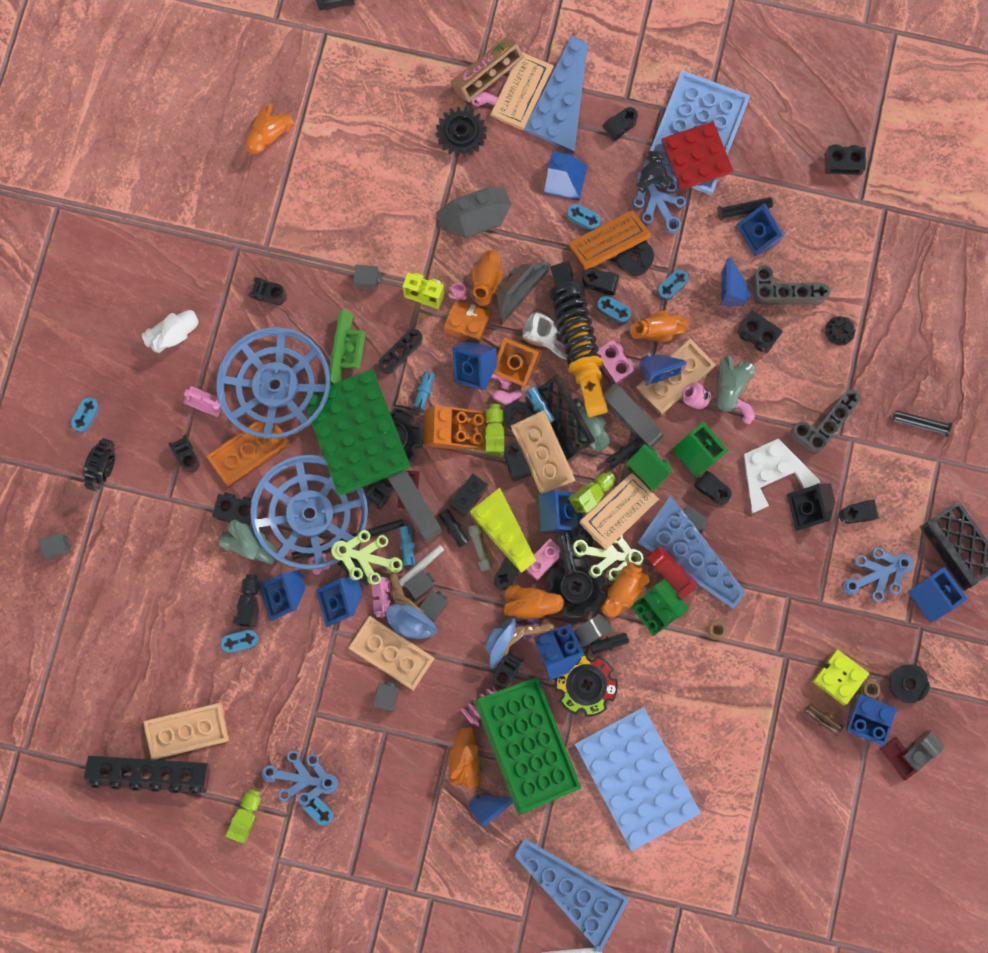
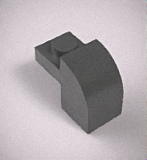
M601 613L574 629V633L581 648H584L613 629L604 614Z
M926 730L912 743L914 746L902 757L918 772L943 750L944 745L930 730Z

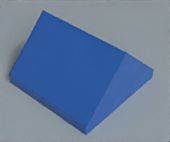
M762 204L736 224L754 256L776 246L784 236L766 204Z

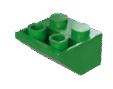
M702 422L672 448L673 452L695 478H698L729 451L705 422Z
M644 444L627 462L625 467L654 492L668 479L672 473L670 469L672 467L665 459L661 460L657 456L658 453L652 446L648 447Z
M666 579L652 587L631 606L653 636L689 610Z

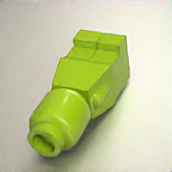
M490 404L489 409L486 410V422L488 424L485 427L486 456L504 455L503 410L499 404Z
M611 472L600 474L593 482L581 487L575 494L568 497L576 513H588L599 504L604 493L614 485L615 477Z
M249 789L244 794L240 803L242 809H237L225 837L243 844L246 843L255 819L253 812L257 811L261 801L259 797L260 792Z

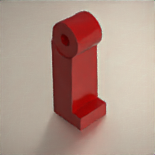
M658 546L648 554L649 561L676 590L681 600L696 589L698 584L663 547Z

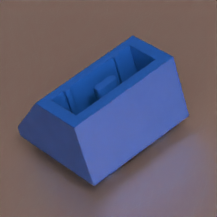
M945 567L938 569L907 591L930 623L952 611L968 599Z
M571 624L534 637L537 651L550 680L568 674L584 655Z
M857 694L854 696L848 713L846 731L885 746L897 708L862 694Z

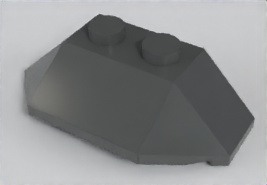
M487 187L450 201L436 212V216L443 231L468 238L501 226L511 207V201L505 187Z
M550 263L521 264L518 269L515 267L510 272V278L506 282L502 281L497 287L499 323L501 325L550 271Z

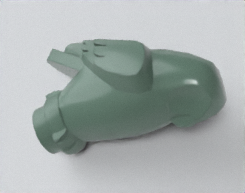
M725 356L724 359H720L716 390L717 405L721 411H732L738 405L737 399L743 393L748 380L754 377L756 369L749 361L739 362L736 367H733L731 356Z
M580 398L572 399L595 439V442L590 445L591 448L595 451H602L610 443L609 436L604 430L605 420L600 415L589 418L584 402ZM572 416V423L576 425V419ZM581 433V440L588 441L584 433Z
M234 519L227 525L228 531L221 534L219 546L223 547L225 551L231 550L245 558L259 560L270 565L276 561L260 545L252 526L245 523L242 524ZM261 533L269 547L274 552L278 553L276 547L268 540H266L265 535Z

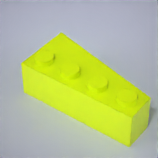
M500 488L470 511L475 522L521 573L536 561Z

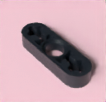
M417 329L409 330L380 358V370L385 374L394 372L422 344V333ZM411 335H413V336L418 335V337H417L418 341H417V342H416V341H412V342L410 343V347H412V348L409 349V347H408L407 344L411 341V337H410V336H411ZM404 347L406 349L405 355L398 356L395 353L396 349ZM393 354L395 359L391 362L392 367L384 368L383 362H389L392 359L390 355Z

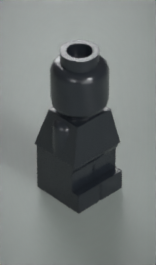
M246 574V578L242 580V594L237 604V616H234L233 623L238 626L257 627L259 606L255 596L258 594L260 583L256 575Z

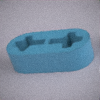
M573 204L568 209V219L588 231H592L600 226L601 218L597 213L579 204ZM576 210H578V211H579V215H576V217H573V216H572V215H573V212H575ZM592 218H594L595 223L589 225V220H592Z
M684 270L673 272L659 286L657 292L659 298L664 301L672 299L687 284L688 274ZM676 276H683V283L679 281L678 283L674 284L677 278ZM671 286L672 288L670 289L669 294L666 293L664 295L662 293L663 288L668 289Z
M603 296L598 301L597 309L601 314L620 324L629 321L631 311L626 305L609 296ZM609 302V307L603 309L602 303ZM625 311V316L619 318L618 312Z
M90 397L83 399L71 420L73 429L80 433L88 431L99 412L98 402ZM92 403L94 409L88 410L86 408V405H90ZM83 420L85 425L78 428L77 421Z
M245 630L225 636L221 641V647L228 653L239 652L255 647L258 644L259 637L254 631ZM247 634L254 636L252 644L241 642V640L246 639ZM228 639H231L233 642L238 641V644L232 646L233 649L225 646L228 643Z
M303 796L301 802H307V797ZM318 796L314 798L313 802L317 806L316 809L312 806H302L320 825H328L333 820V811ZM319 809L322 812H329L328 821L320 820L321 815L317 812Z

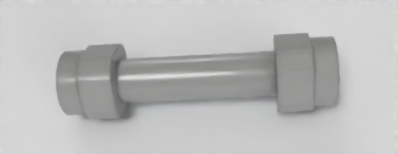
M479 525L468 527L470 538H473L480 560L478 564L481 572L492 569L480 538L481 531Z

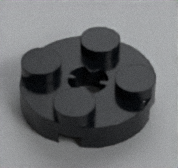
M646 240L616 255L619 268L631 276L645 274L652 266L654 260L653 249ZM633 253H637L640 255V257H638V261H634V259L632 260L630 256H632Z
M914 664L899 666L891 673L889 678L890 692L897 700L903 703H916L923 700L930 689L926 672ZM912 679L914 687L907 689L905 687V680Z

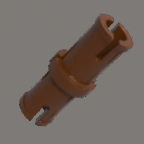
M812 703L804 711V714L818 722L820 727H825L835 736H838L844 727L832 719L829 713L822 712Z

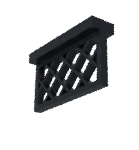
M556 374L537 390L543 400L548 403L547 407L555 418V421L550 424L566 460L570 461L595 442V439L560 376ZM554 382L558 387V392L553 391ZM553 395L557 397V405L552 403ZM526 396L525 400L527 401L533 414H536L537 411L535 412L533 410L534 406L532 405L528 396ZM563 399L567 403V409L562 407ZM562 412L567 414L566 421L562 420ZM572 416L576 419V425L572 424ZM571 428L576 430V438L571 436ZM581 433H584L588 441L584 442L581 440Z
M957 501L920 526L963 590L973 587L988 576V566L985 565L986 556L988 557V541L960 501ZM955 507L960 512V519L951 517L952 509ZM939 518L947 520L946 529L940 528L936 520ZM951 521L959 523L958 532L950 530ZM963 525L970 526L972 529L971 535L963 534ZM949 534L958 536L957 545L950 543ZM962 537L971 539L970 548L961 546ZM975 540L982 543V551L974 549ZM961 550L969 552L968 561L962 560L960 557ZM973 553L982 555L981 564L972 562ZM972 566L980 568L979 577L975 578L972 574Z

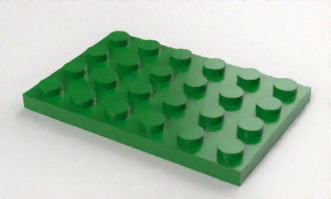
M373 368L330 385L327 401L322 411L312 422L338 496L411 468ZM313 392V396L306 407L309 417L319 407L324 392Z
M538 677L474 700L518 815L581 789Z

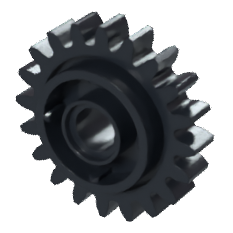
M457 107V112H454L451 108L450 115L444 112V119L439 118L440 125H436V130L438 131L436 132V137L439 138L438 144H443L442 150L444 151L449 148V155L455 152L456 157H458L459 153H462L464 158L466 157V152L473 156V149L479 152V145L484 146L483 140L487 138V134H485L487 127L484 126L485 120H480L481 114L479 113L474 116V109L468 113L467 107L464 108V111ZM464 130L466 133L458 134L457 131Z
M102 438L89 452L83 469V476L85 477L84 486H86V489L97 491L107 481L106 479L110 477L116 459L114 441Z

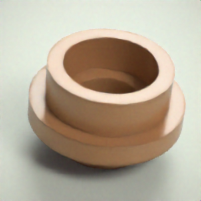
M712 621L707 627V634L713 640H720L726 635V626L721 621ZM714 627L720 629L719 634L713 632Z
M873 680L865 681L860 688L862 695L872 699H876L881 691L879 684ZM869 686L873 688L871 694L867 692Z

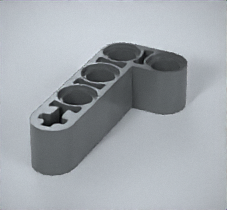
M767 265L758 267L753 276L754 300L761 305L822 304L830 294V288L825 283H773V271ZM759 273H764L767 279L760 278ZM765 291L768 297H762L759 292ZM778 291L785 292L786 297H781ZM797 291L804 292L805 297H800Z
M608 383L602 389L607 409H610L643 445L646 444L648 447H654L664 436L659 428L619 385Z
M854 389L847 390L816 429L806 422H798L791 430L792 439L807 451L814 454L819 453L860 401V394ZM851 397V402L847 406L844 405L848 398ZM836 410L842 413V418L836 417ZM823 426H830L831 433L826 432ZM797 428H802L805 432V435H799L797 433ZM812 440H818L820 447H815L812 444Z
M404 470L387 477L425 543L443 534L440 525L407 471Z

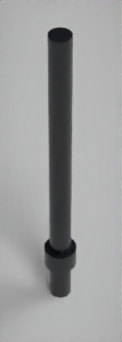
M401 519L366 531L370 533L371 537L403 527L404 523ZM312 545L305 546V548H313ZM295 551L291 555L292 559L296 560L305 556L312 557L314 553L308 554Z

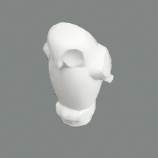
M187 310L178 315L171 313L152 329H146V332L142 333V338L147 347L151 346L153 351L160 353L166 347L175 346L188 338L187 334L197 327L199 321L193 310Z

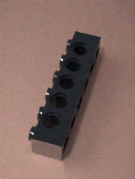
M88 756L84 780L91 788H101V786L114 790L129 788L133 791H140L141 789H149L152 792L168 790L171 793L184 791L199 795L207 792L210 769L208 763ZM106 771H112L109 776H103ZM131 772V775L129 777H123L125 773ZM145 774H152L148 779H143ZM165 775H172L170 779L162 780ZM185 776H191L189 781H182Z

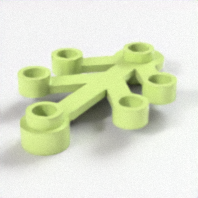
M366 530L359 532L355 538L347 543L338 541L333 544L331 548L333 557L343 561L352 580L362 578L363 572L360 568L354 566L351 558L357 559L371 585L378 584L381 581V577L378 573H374L369 563L384 566L389 573H398L402 570L403 563L399 558L386 559L370 554L374 550L385 547L388 544V539L384 535L378 536L374 542L360 551L353 550L352 548L360 542L365 543L370 539V533ZM362 533L366 535L365 540L361 538ZM380 538L384 541L383 545L379 543ZM340 547L344 549L343 554L339 551ZM394 562H397L398 568L393 566ZM354 571L358 572V577L354 576ZM372 576L376 577V582L372 581Z
M623 536L613 544H618L624 553L617 552L613 545L607 550L588 547L587 543L583 540L576 541L571 547L574 549L575 554L573 555L576 557L591 555L606 558L598 565H594L589 569V575L592 578L600 576L602 571L616 560L624 562L617 568H612L608 571L607 577L610 581L616 580L622 573L623 566H627L628 562H633L639 566L643 563L642 553L631 549L624 541ZM576 547L581 549V553L577 552ZM593 569H596L598 574H594ZM611 572L616 574V578L611 575Z

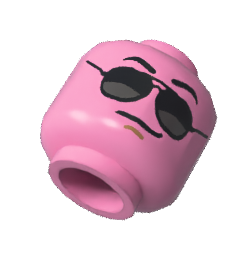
M693 382L684 388L682 398L686 405L701 410L709 404L711 393L707 387Z

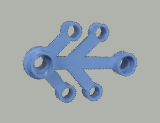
M639 172L637 177L638 183L641 178V172ZM672 181L674 189L665 188L668 193L676 191L677 183L675 181ZM650 184L648 191L651 197L646 213L642 216V223L645 225L652 223L653 212L657 205L666 221V230L669 233L678 232L681 222L677 217H672L664 201L674 204L677 209H682L686 204L685 198L659 192L655 187L659 186L658 184ZM638 192L637 197L633 201L635 209L643 208L645 193ZM681 200L683 204L679 205L677 204V201ZM641 201L642 205H637L635 202ZM648 216L651 220L646 221L644 217ZM674 224L676 228L671 229L669 225Z
M881 547L873 549L872 557L877 560L883 559L892 563V565L885 567L867 560L864 555L857 556L854 560L856 566L865 567L876 572L858 580H846L842 586L846 594L853 595L859 591V587L879 579L871 598L874 602H881L884 599L883 592L889 574L895 571V578L889 586V592L893 595L901 592V582L904 573L911 571L913 568L912 558L907 554H900L896 557L886 553ZM876 550H879L881 552L880 557L876 556ZM858 558H862L864 563L859 564ZM902 560L907 562L906 567L901 565ZM850 583H853L855 585L854 590H851L849 588ZM893 585L898 587L897 592L892 590ZM876 593L881 595L880 600L875 598Z
M290 751L287 758L299 774L278 771L272 765H268L262 770V777L268 783H272L276 779L297 783L289 789H282L279 792V799L284 803L288 802L292 796L309 785L317 787L309 793H301L298 796L299 804L302 806H307L312 799L320 794H332L338 788L337 778L332 774L325 773L319 764L318 756L315 754L307 757V764L309 767H313L319 778L310 776L300 761L297 751ZM295 754L297 759L291 760L290 756ZM311 758H315L317 761L316 763L311 764L309 760ZM268 770L273 771V774L271 776L266 775V772ZM326 781L332 782L329 787L325 786L324 783ZM283 793L288 794L286 799L281 798ZM306 796L308 800L307 802H301V798Z

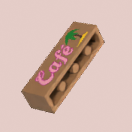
M505 37L450 83L458 97L470 102L521 61L524 56L518 44Z

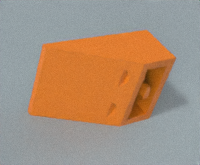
M439 405L426 408L424 416V447L484 450L486 412Z

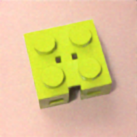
M407 273L403 284L404 297L440 309L444 298V285L436 279L425 280L423 279L424 276L419 273ZM415 291L419 294L418 296L412 295L411 292ZM430 297L435 298L436 303L430 301Z
M837 649L833 651L825 662L827 665L830 664L828 669L821 668L812 682L842 705H847L869 673Z

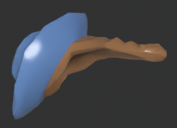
M391 573L390 581L393 586L394 604L388 606L386 611L388 623L397 634L407 639H425L436 634L438 629L435 623L424 614L423 610L404 596L397 574Z
M512 617L505 620L498 628L491 630L486 638L485 649L489 653L490 669L500 662L501 658L508 653L510 646L522 636L550 632L554 629V625L548 623L540 626L526 625L516 627L515 618Z

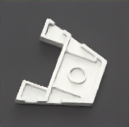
M779 439L743 455L752 514L769 506L760 488L795 473L802 489L820 483L819 479Z

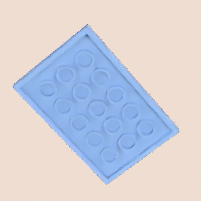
M681 70L650 151L663 152L664 160L661 161V164L666 168L667 175L671 177L672 181L677 182L661 139L714 121L728 155L750 95ZM647 159L644 164V167L649 164V161ZM718 178L691 188L712 195Z
M644 707L575 744L631 851L701 814Z

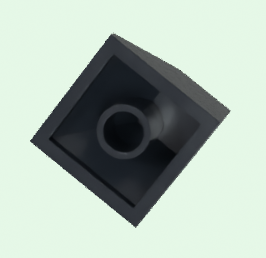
M831 483L816 484L787 494L796 531L830 521L835 506Z

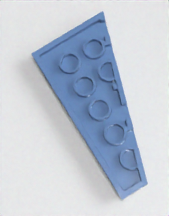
M571 36L524 131L574 154L588 43Z
M670 495L638 543L651 552L658 546L663 547L698 585L734 609L744 596V589Z
M524 838L514 856L601 953L629 898Z

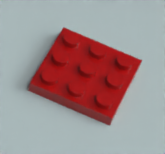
M714 121L661 139L680 191L732 174L734 171Z

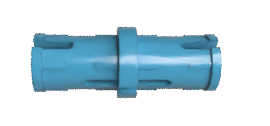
M424 371L421 384L417 387L416 391L418 393L412 406L415 409L419 406L418 410L424 411L427 398L432 392L430 389L435 374L431 373L429 375V371Z
M534 387L528 390L526 395L534 406L533 410L537 411V413L544 410L549 422L555 421L547 407L548 403L543 400L537 388Z
M411 526L399 527L403 566L415 565L413 548L415 543H413Z

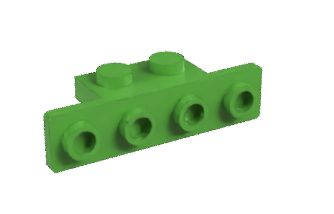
M340 309L333 351L331 353L329 372L330 383L332 384L341 381L343 368L360 369L366 332L362 330H351L353 314L345 309Z

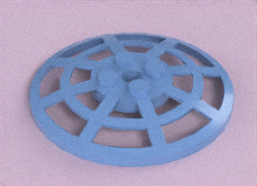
M282 327L260 329L241 338L225 355L217 375L216 389L218 400L227 418L243 432L265 439L287 437L306 428L322 411L330 390L329 367L319 347L302 333ZM277 335V347L265 348L254 353L248 346L249 343L259 338ZM285 336L302 341L312 350L303 357L298 352L285 348ZM242 349L248 359L242 365L237 378L226 376L231 361ZM276 353L275 362L264 365L259 359L267 354ZM284 354L293 356L299 362L293 368H290L283 364ZM316 356L320 359L324 369L325 384H315L314 374L309 363ZM251 364H254L258 371L255 373L253 380L244 379L246 371ZM303 368L306 369L309 384H298L296 375ZM279 381L280 386L274 390L270 387L271 383ZM224 384L236 386V394L241 407L233 412L230 411L225 399ZM242 387L252 388L255 398L248 403L245 402ZM297 392H308L305 400L298 408L293 402ZM313 392H324L319 407L307 419L302 411L309 404ZM260 403L269 407L267 417L258 415L251 409ZM287 405L292 411L289 415L275 418L277 408ZM247 413L255 420L265 423L263 433L247 428L237 418ZM295 417L302 424L288 432L271 434L273 424L283 423Z
M316 455L296 456L277 464L260 480L252 498L251 522L260 545L274 559L297 569H320L341 561L333 558L324 562L322 551L331 548L340 539L348 542L355 538L346 532L350 521V509L361 507L362 517L358 533L365 530L368 515L367 499L363 488H359L356 490L359 499L348 502L344 494L339 496L342 504L332 506L327 499L331 489L336 492L331 476L328 479L320 475H305L303 463L327 465L324 457ZM296 465L298 476L286 481L278 489L269 483L277 473L289 466ZM307 481H318L325 485L319 493L308 490ZM299 483L301 492L293 498L283 493L290 486ZM263 489L274 495L269 506V518L257 519L258 502ZM281 500L288 505L286 515L275 517L277 501ZM307 509H312L315 511V516L308 519L304 516V512ZM344 511V521L340 529L331 524L334 513ZM278 524H289L293 532L288 539H285L277 528ZM271 526L273 533L283 544L278 553L274 552L265 542L259 527ZM326 530L336 535L330 542L320 546L318 535H321ZM300 535L310 537L313 548L294 545ZM290 549L300 553H314L316 564H299L289 561L284 557Z

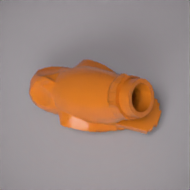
M268 103V107L263 106L246 139L245 148L247 152L252 155L263 151L265 146L273 143L283 132H289L294 123L288 113L270 116L273 105Z
M493 250L486 251L481 257L480 264L474 266L472 270L475 303L481 307L490 305L491 298L500 285L504 273L500 268L501 256Z
M659 311L646 319L637 320L635 324H632L630 335L634 339L644 338L655 342L671 341L672 336L685 333L688 328V322L684 316L669 315L667 311Z
M628 562L627 566H623L622 573L608 588V595L600 607V611L610 618L616 617L625 608L629 609L641 596L644 590L643 587L650 582L649 576L641 572V566L633 562Z
M510 585L505 592V599L508 600V603L504 605L503 610L504 614L508 617L513 616L523 619L542 618L545 615L562 610L564 600L561 595L547 593L540 589L521 588L519 585Z
M465 727L458 730L454 745L450 748L448 771H450L449 782L453 786L461 783L465 786V789L480 786L482 777L479 774L480 760L475 730L472 727Z

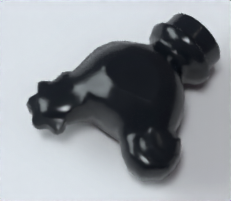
M649 151L647 157L649 164L642 168L641 178L637 184L638 191L641 193L648 192L650 184H658L662 188H669L672 185L671 177L667 175L666 168L661 164V161L664 160L663 152Z

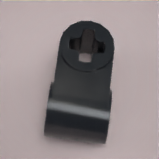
M627 107L605 121L602 127L610 138L616 141L635 127L638 113L634 108Z
M593 268L585 271L582 284L586 289L601 292L605 295L613 296L616 294L619 281L618 274ZM590 276L593 277V282L589 281Z
M258 277L253 279L254 285L252 291L248 294L250 298L275 305H281L286 301V292L280 284ZM275 292H281L279 297H273Z
M186 434L183 435V438L173 443H168L185 471L193 473L199 469V459ZM188 459H194L191 466L185 465Z
M515 443L507 445L504 451V458L513 482L531 476L529 465L524 458L520 446ZM510 449L517 451L515 457L508 455Z
M705 471L694 485L698 491L708 496L718 505L728 503L732 496L731 489L709 471ZM725 492V497L719 498V494Z
M387 477L379 480L365 495L366 499L373 502L378 510L384 507L395 492L393 487H386L384 485L385 480L388 479Z
M875 500L848 505L840 511V520L844 524H853L879 519ZM847 512L852 513L853 516H852V517H851L850 515L848 516V515H847Z
M507 556L494 578V584L500 590L507 589L520 573ZM503 576L507 577L506 582H503V584L499 583L500 578H503Z
M509 650L494 674L493 682L498 688L507 687L525 659L518 658ZM505 674L507 682L504 684L499 683L497 675Z

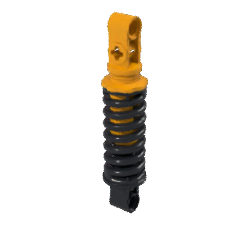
M569 261L552 265L550 268L556 286L551 289L549 296L556 310L555 315L558 319L560 335L563 337L562 344L565 346L564 352L567 355L568 372L576 375V383L581 385L588 417L607 413L608 409L599 381L602 378V373L599 369L604 362L601 355L597 353L599 351V346L595 344L597 338L593 335L594 328L590 326L592 319L588 317L590 311L586 308L587 301L583 299L585 297L584 285L573 280V272Z

